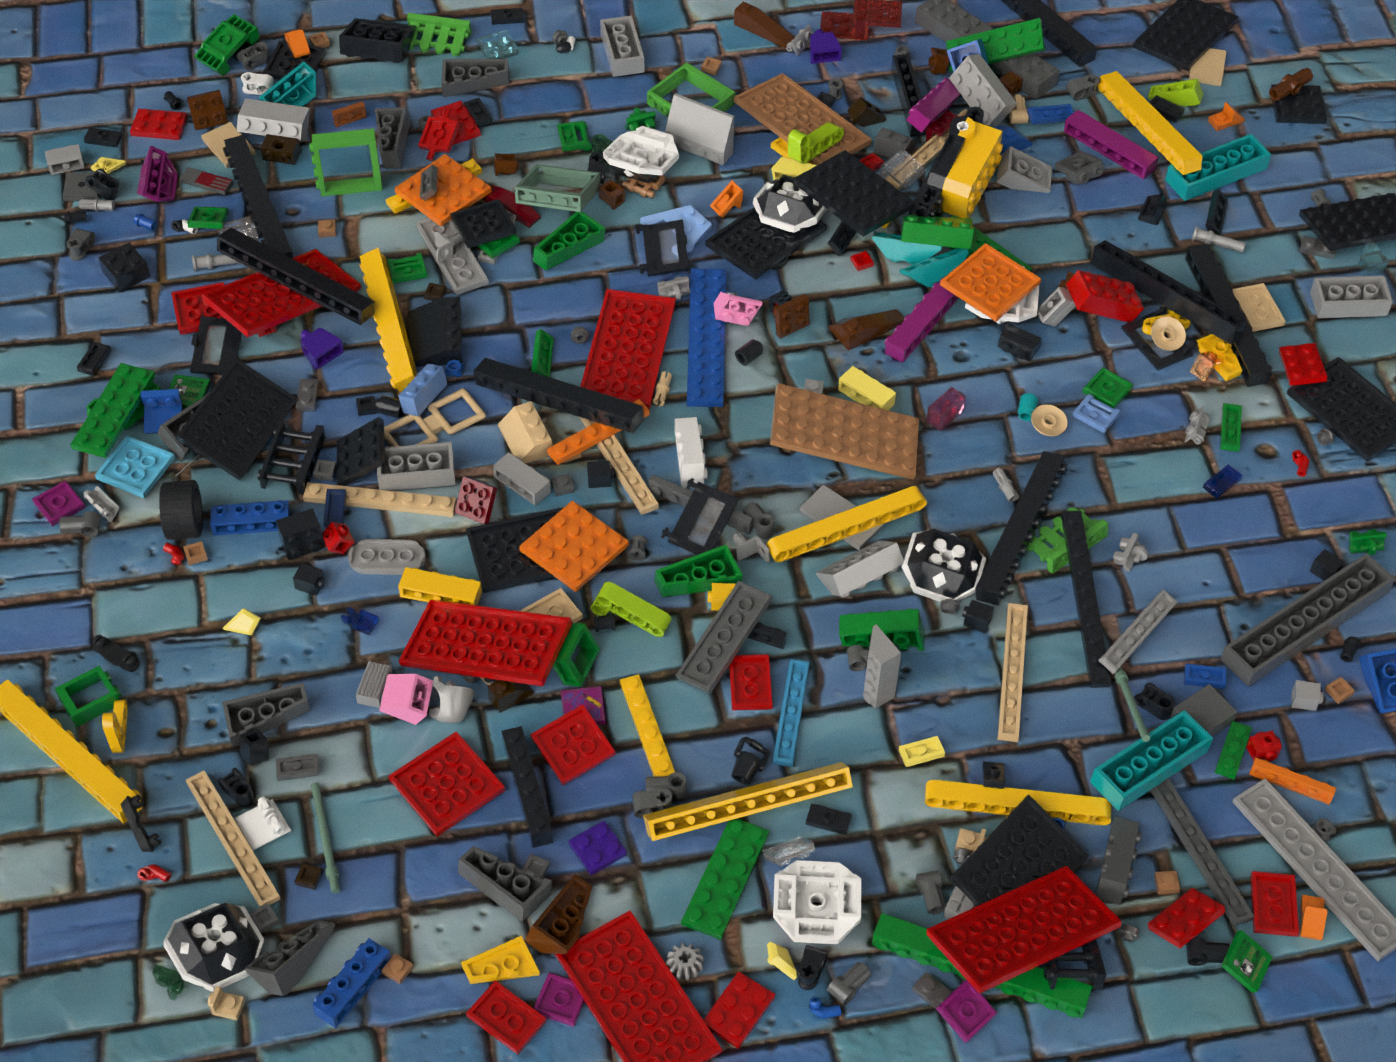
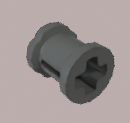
M831 79L828 83L830 88L828 94L836 97L835 101L840 100L843 82L840 79Z
M1320 188L1311 193V199L1315 201L1316 207H1321L1325 203L1332 204L1330 199H1327L1324 189Z
M642 535L632 536L630 540L632 546L628 556L633 560H643L646 556L644 550L648 540Z

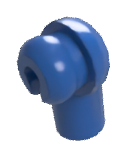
M819 997L810 999V1011L821 1019L842 1015L840 1005L826 1007L822 1004Z

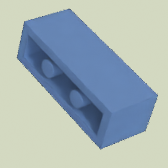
M427 364L398 395L403 413L419 416L445 388L447 380L442 366Z

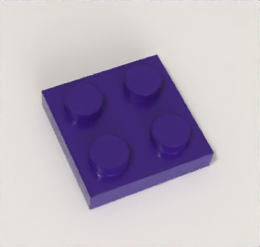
M605 820L568 840L569 846L590 876L627 856V851Z

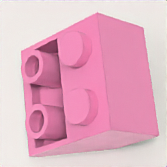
M720 292L714 302L715 320L748 326L761 307L762 301Z
M388 674L379 711L416 725L427 715L433 680L418 674Z

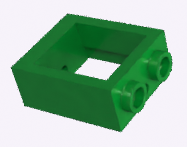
M572 623L553 664V668L564 685L581 687L600 651L599 646L585 624ZM579 644L581 650L573 663L571 656Z
M100 665L55 688L59 700L76 728L114 709V701L119 700V696H121L118 687L111 685L112 678L108 671L103 672ZM102 681L109 693L77 709L70 696Z

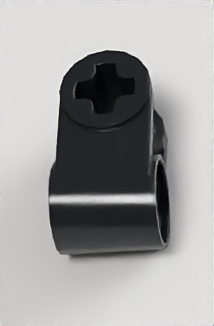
M594 152L589 157V168L587 171L599 172L600 183L604 184L603 154Z
M97 169L95 174L85 178L87 186L104 199H116L119 181L111 177L104 170Z
M1146 683L1144 690L1134 696L1136 704L1156 718L1168 720L1171 717L1175 702L1173 697L1160 690L1154 684Z
M234 767L231 769V773L224 778L217 779V782L237 805L248 807L255 800L252 787L240 771Z
M806 945L798 970V984L802 989L812 990L816 987L821 971L824 969L828 951Z

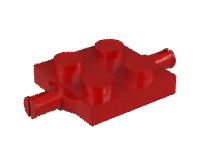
M449 108L444 109L441 117H428L418 146L420 149L429 150L426 157L429 161H433L436 152L450 153L460 123L449 119L451 113Z

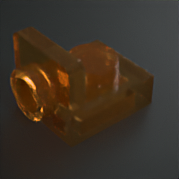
M1206 351L1200 353L1189 372L1203 382L1207 381L1215 365L1220 364L1221 360L1213 352Z

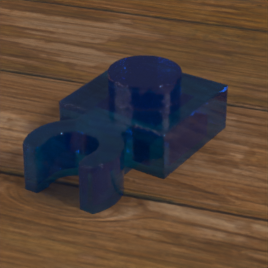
M347 607V613L350 616H341L344 623L352 625V629L367 635L371 634L379 622V616L362 609L358 614L351 607Z

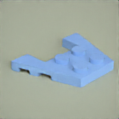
M691 205L640 218V224L642 225L683 219L684 231L687 236V253L691 252L695 244L700 242L712 229V224ZM670 229L676 235L675 229ZM677 245L672 247V253L676 257H678Z

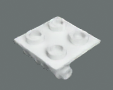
M261 797L258 799L257 807L234 818L252 850L291 831L273 799L269 800L266 797Z

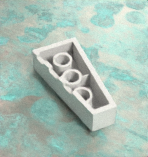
M697 417L674 419L681 487L686 488L687 482L691 478L695 479V483L701 482L704 484V479H707V468H704L706 463L705 453L702 452L704 445L703 439H700V435H702L701 424H698Z

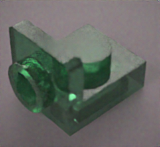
M155 965L152 974L156 983L167 988L169 998L175 1000L184 988V981L180 973Z

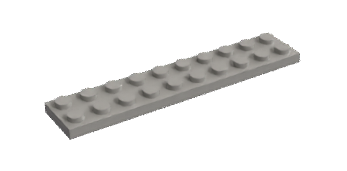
M1266 778L1233 799L1234 805L1317 896L1324 899L1327 907L1377 961H1380L1396 950V918Z

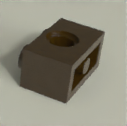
M266 134L260 147L263 160L292 165L296 164L301 152L299 139Z

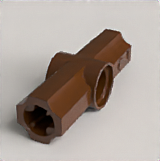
M1303 68L1293 75H1285L1280 83L1270 88L1269 94L1271 99L1276 101L1281 100L1290 93L1292 95L1297 94L1303 85L1313 80L1312 70Z

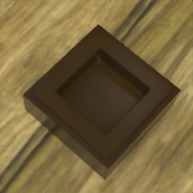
M429 283L424 299L435 301L443 298L447 291L446 286Z
M302 863L294 881L295 885L316 890L323 874V869Z

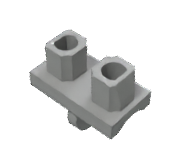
M679 276L674 278V280L661 281L657 284L659 296L679 300L681 296L690 294L689 278L687 276Z
M1133 533L1131 538L1122 537L1119 546L1120 550L1124 552L1115 551L1113 555L1114 563L1123 565L1124 571L1130 572L1134 562L1144 561L1148 557V552L1145 550L1146 547L1138 542L1139 534Z

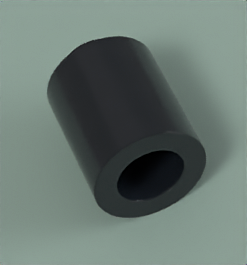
M752 339L735 351L736 359L740 364L746 366L762 355L763 346L759 341Z
M384 395L377 399L376 409L378 413L399 419L403 416L399 399Z

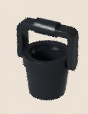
M749 737L741 738L734 752L736 762L731 774L732 778L742 784H750L757 771H763L770 756V751L755 739ZM745 742L753 749L763 753L762 759L752 753L742 751Z

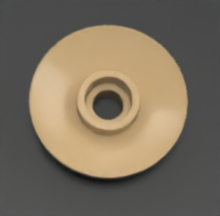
M1161 317L1153 323L1151 328V336L1154 343L1163 350H1177L1185 342V329L1175 318Z
M1053 405L1038 406L1031 415L1032 425L1043 435L1058 436L1066 430L1068 424L1066 415L1062 410Z

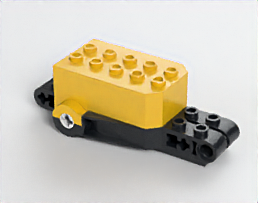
M971 107L965 116L956 117L951 121L949 135L913 200L915 208L909 211V215L940 217L942 212H946L960 218H970L1002 159V155H1000L1003 144H1001L1002 131L983 123L984 111L982 108Z

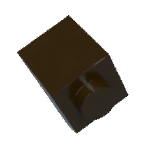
M862 97L847 110L851 122L862 127L882 123L887 120L880 108Z
M497 680L488 685L489 700L499 713L534 694L531 687L523 683Z

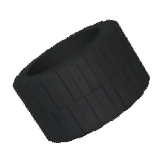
M197 481L163 482L160 486L159 509L165 538L167 540L199 538L203 529V511Z

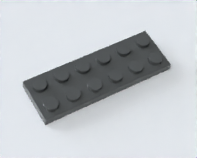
M738 581L675 675L676 678L711 694L773 600L772 596Z

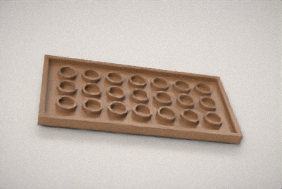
M784 73L734 96V103L787 143L788 135L793 129L808 135L827 122L843 128L844 135L838 143L810 160L815 165H819L844 150L852 155L871 145L872 139Z
M778 383L775 391L770 445L914 480L916 476L919 418Z

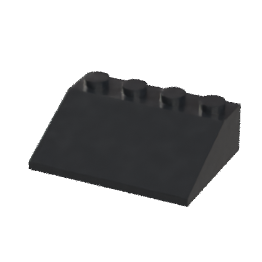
M355 18L339 35L340 54L347 57L358 56L362 59L374 58L378 61L390 60L394 63H400L408 54L416 26Z
M443 297L408 311V340L416 367L426 366L427 364L447 365L451 360H458L462 363V310L460 297Z

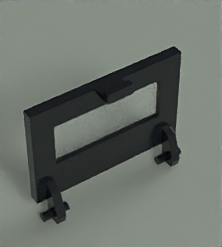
M683 219L651 225H635L636 234H640V231H643L646 264L639 265L640 274H644V271H647L648 277L689 270L686 249L687 236L684 231Z
M1160 307L1154 313L1121 326L1124 333L1157 371L1192 357V349L1199 350L1197 341H1191L1189 345L1184 343L1177 350L1166 351L1154 343L1151 335H1147L1142 331L1144 320L1163 314L1167 315L1166 307Z
M201 316L197 335L193 334L191 342L195 348L190 372L223 375L234 359L238 357L242 332L225 318Z
M691 478L688 480L686 488L690 489V487H693L695 489L673 532H669V528L666 527L662 531L661 538L664 539L667 536L669 537L668 543L698 555L715 549L739 499L701 482L695 483V479Z

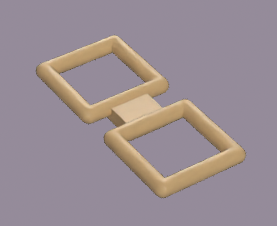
M462 388L430 404L428 410L432 415L424 419L420 415H407L385 426L384 439L390 447L399 446L390 432L415 420L428 437L415 445L432 444L438 441V437L435 434L445 430L447 434L452 435L484 419L486 414L467 390ZM463 397L476 414L450 426L438 408Z

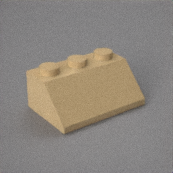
M532 401L514 406L498 424L512 455L519 457L525 464L549 456L547 449L552 446V439Z

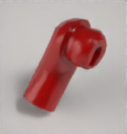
M1295 450L1292 453V457L1298 466L1297 475L1304 477L1308 470L1309 459L1300 450Z
M168 542L165 543L163 551L172 554L171 563L181 565L182 560H184L183 550Z
M156 864L145 866L139 869L137 873L138 878L143 881L159 878L164 882H168L172 875Z

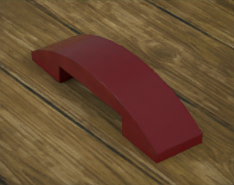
M491 186L492 192L482 198L485 202L499 199L504 209L516 215V220L528 228L541 219L540 215L530 205L515 203V194L504 188Z

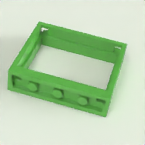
M687 62L647 91V104L669 117L671 103L663 99V97L685 80L719 100L712 108L726 112L735 105V92Z
M374 128L312 134V143H309L310 152H314L311 155L312 165H316L314 167V176L318 177L316 187L317 190H320L321 196L382 191ZM369 145L374 177L324 181L320 149Z

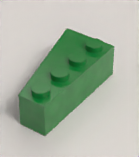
M575 212L534 248L533 262L547 271L604 242L606 228L584 212Z
M903 216L901 242L971 249L974 232L972 218Z
M726 544L657 569L654 582L661 596L669 597L712 591V583H733L736 585L738 581L742 582L743 575Z
M918 609L840 615L839 636L842 646L861 645L869 647L873 626L877 624L895 646H899L900 650H907L908 647H917V651H924V628Z

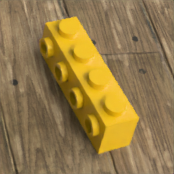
M405 567L398 585L400 597L423 602L437 600L478 606L482 595L481 582L459 578L454 575L449 576L437 572L423 571L418 568Z

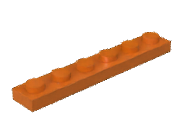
M640 399L632 402L643 406L644 418L650 415V410ZM595 422L549 447L547 454L559 465L621 430Z

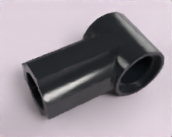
M1194 937L1186 944L1187 962L1192 966H1202L1207 962L1223 963L1230 944L1205 942L1203 938Z

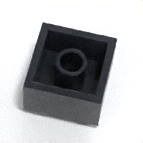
M130 242L98 257L102 272L119 293L151 277L147 262Z
M313 508L275 520L280 542L288 561L325 548L321 527Z

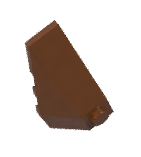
M743 1L734 10V25L784 48L787 47L789 42L795 40L794 36L769 14Z
M897 309L844 318L829 325L828 329L849 351L896 328L897 325L903 323L905 318Z
M574 874L532 925L524 941L540 953L567 954L579 938L592 885Z

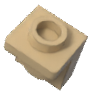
M960 828L955 850L969 849L972 854L987 838L985 837L986 829L982 828L980 834Z
M216 986L214 993L211 992L208 998V1006L212 1015L238 1021L245 998L223 992L220 986Z

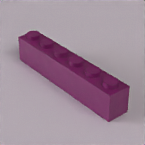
M945 77L935 89L933 88L929 94H926L922 100L908 112L910 116L907 118V121L922 133L961 97V94L950 79Z
M1080 110L1075 111L1066 119L1065 133L1143 180L1156 170L1158 161L1156 155Z
M941 280L938 283L936 282L932 290L924 295L922 301L915 305L912 313L907 314L903 323L897 325L894 333L886 338L884 343L886 345L885 354L904 362L959 297L940 286Z

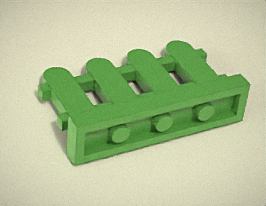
M408 13L407 15L408 25L416 26L409 50H412L414 45H418L421 52H428L430 47H433L437 54H443L448 49L451 50L452 56L455 57L459 56L461 51H465V46H463L465 38L468 39L472 33L470 21ZM418 32L423 33L421 40H416ZM434 34L439 35L437 42H432ZM449 36L454 37L452 44H447Z
M1069 508L1067 510L1082 512L1088 549L1108 536V522L1104 519L1100 521L1097 519L1092 520L1085 515L1083 509ZM1061 517L1053 519L1054 528L1041 527L1039 529L1040 537L1036 538L1034 536L1033 542L1028 543V551H1034L1038 554L1042 562L1047 561V570L1052 574L1069 563L1065 539L1058 534V532L1064 534ZM1047 541L1054 547L1051 549L1044 542Z

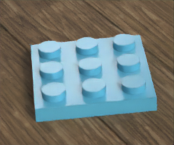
M126 435L97 471L95 477L106 484L145 498L175 460V455Z

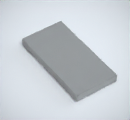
M822 485L800 507V512L817 522L857 506L825 485ZM883 524L842 540L860 550L883 528Z

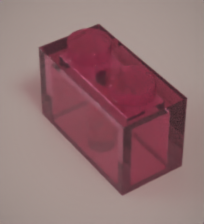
M951 387L928 407L926 422L941 431L964 411L966 396Z

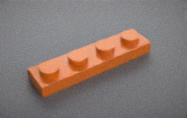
M1255 758L1249 773L1251 776L1262 780L1266 778L1270 783L1330 805L1336 791V787L1326 782L1314 780L1307 775L1298 774L1286 767L1274 765L1263 759Z

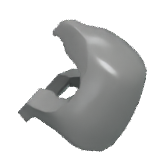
M434 677L432 685L439 693L440 706L434 709L429 708L430 717L441 723L462 722L472 703L475 691L471 688L455 686V683L452 681H447L444 684L442 683V677Z

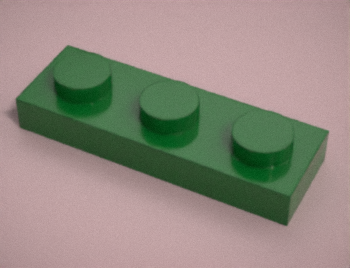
M542 329L536 331L531 372L550 377L554 337Z
M1223 403L1220 450L1239 452L1242 405Z
M1235 721L1231 722L1214 773L1235 780L1252 727Z

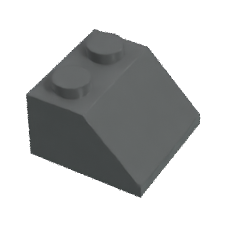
M882 127L875 137L874 152L904 163L917 145L918 140Z

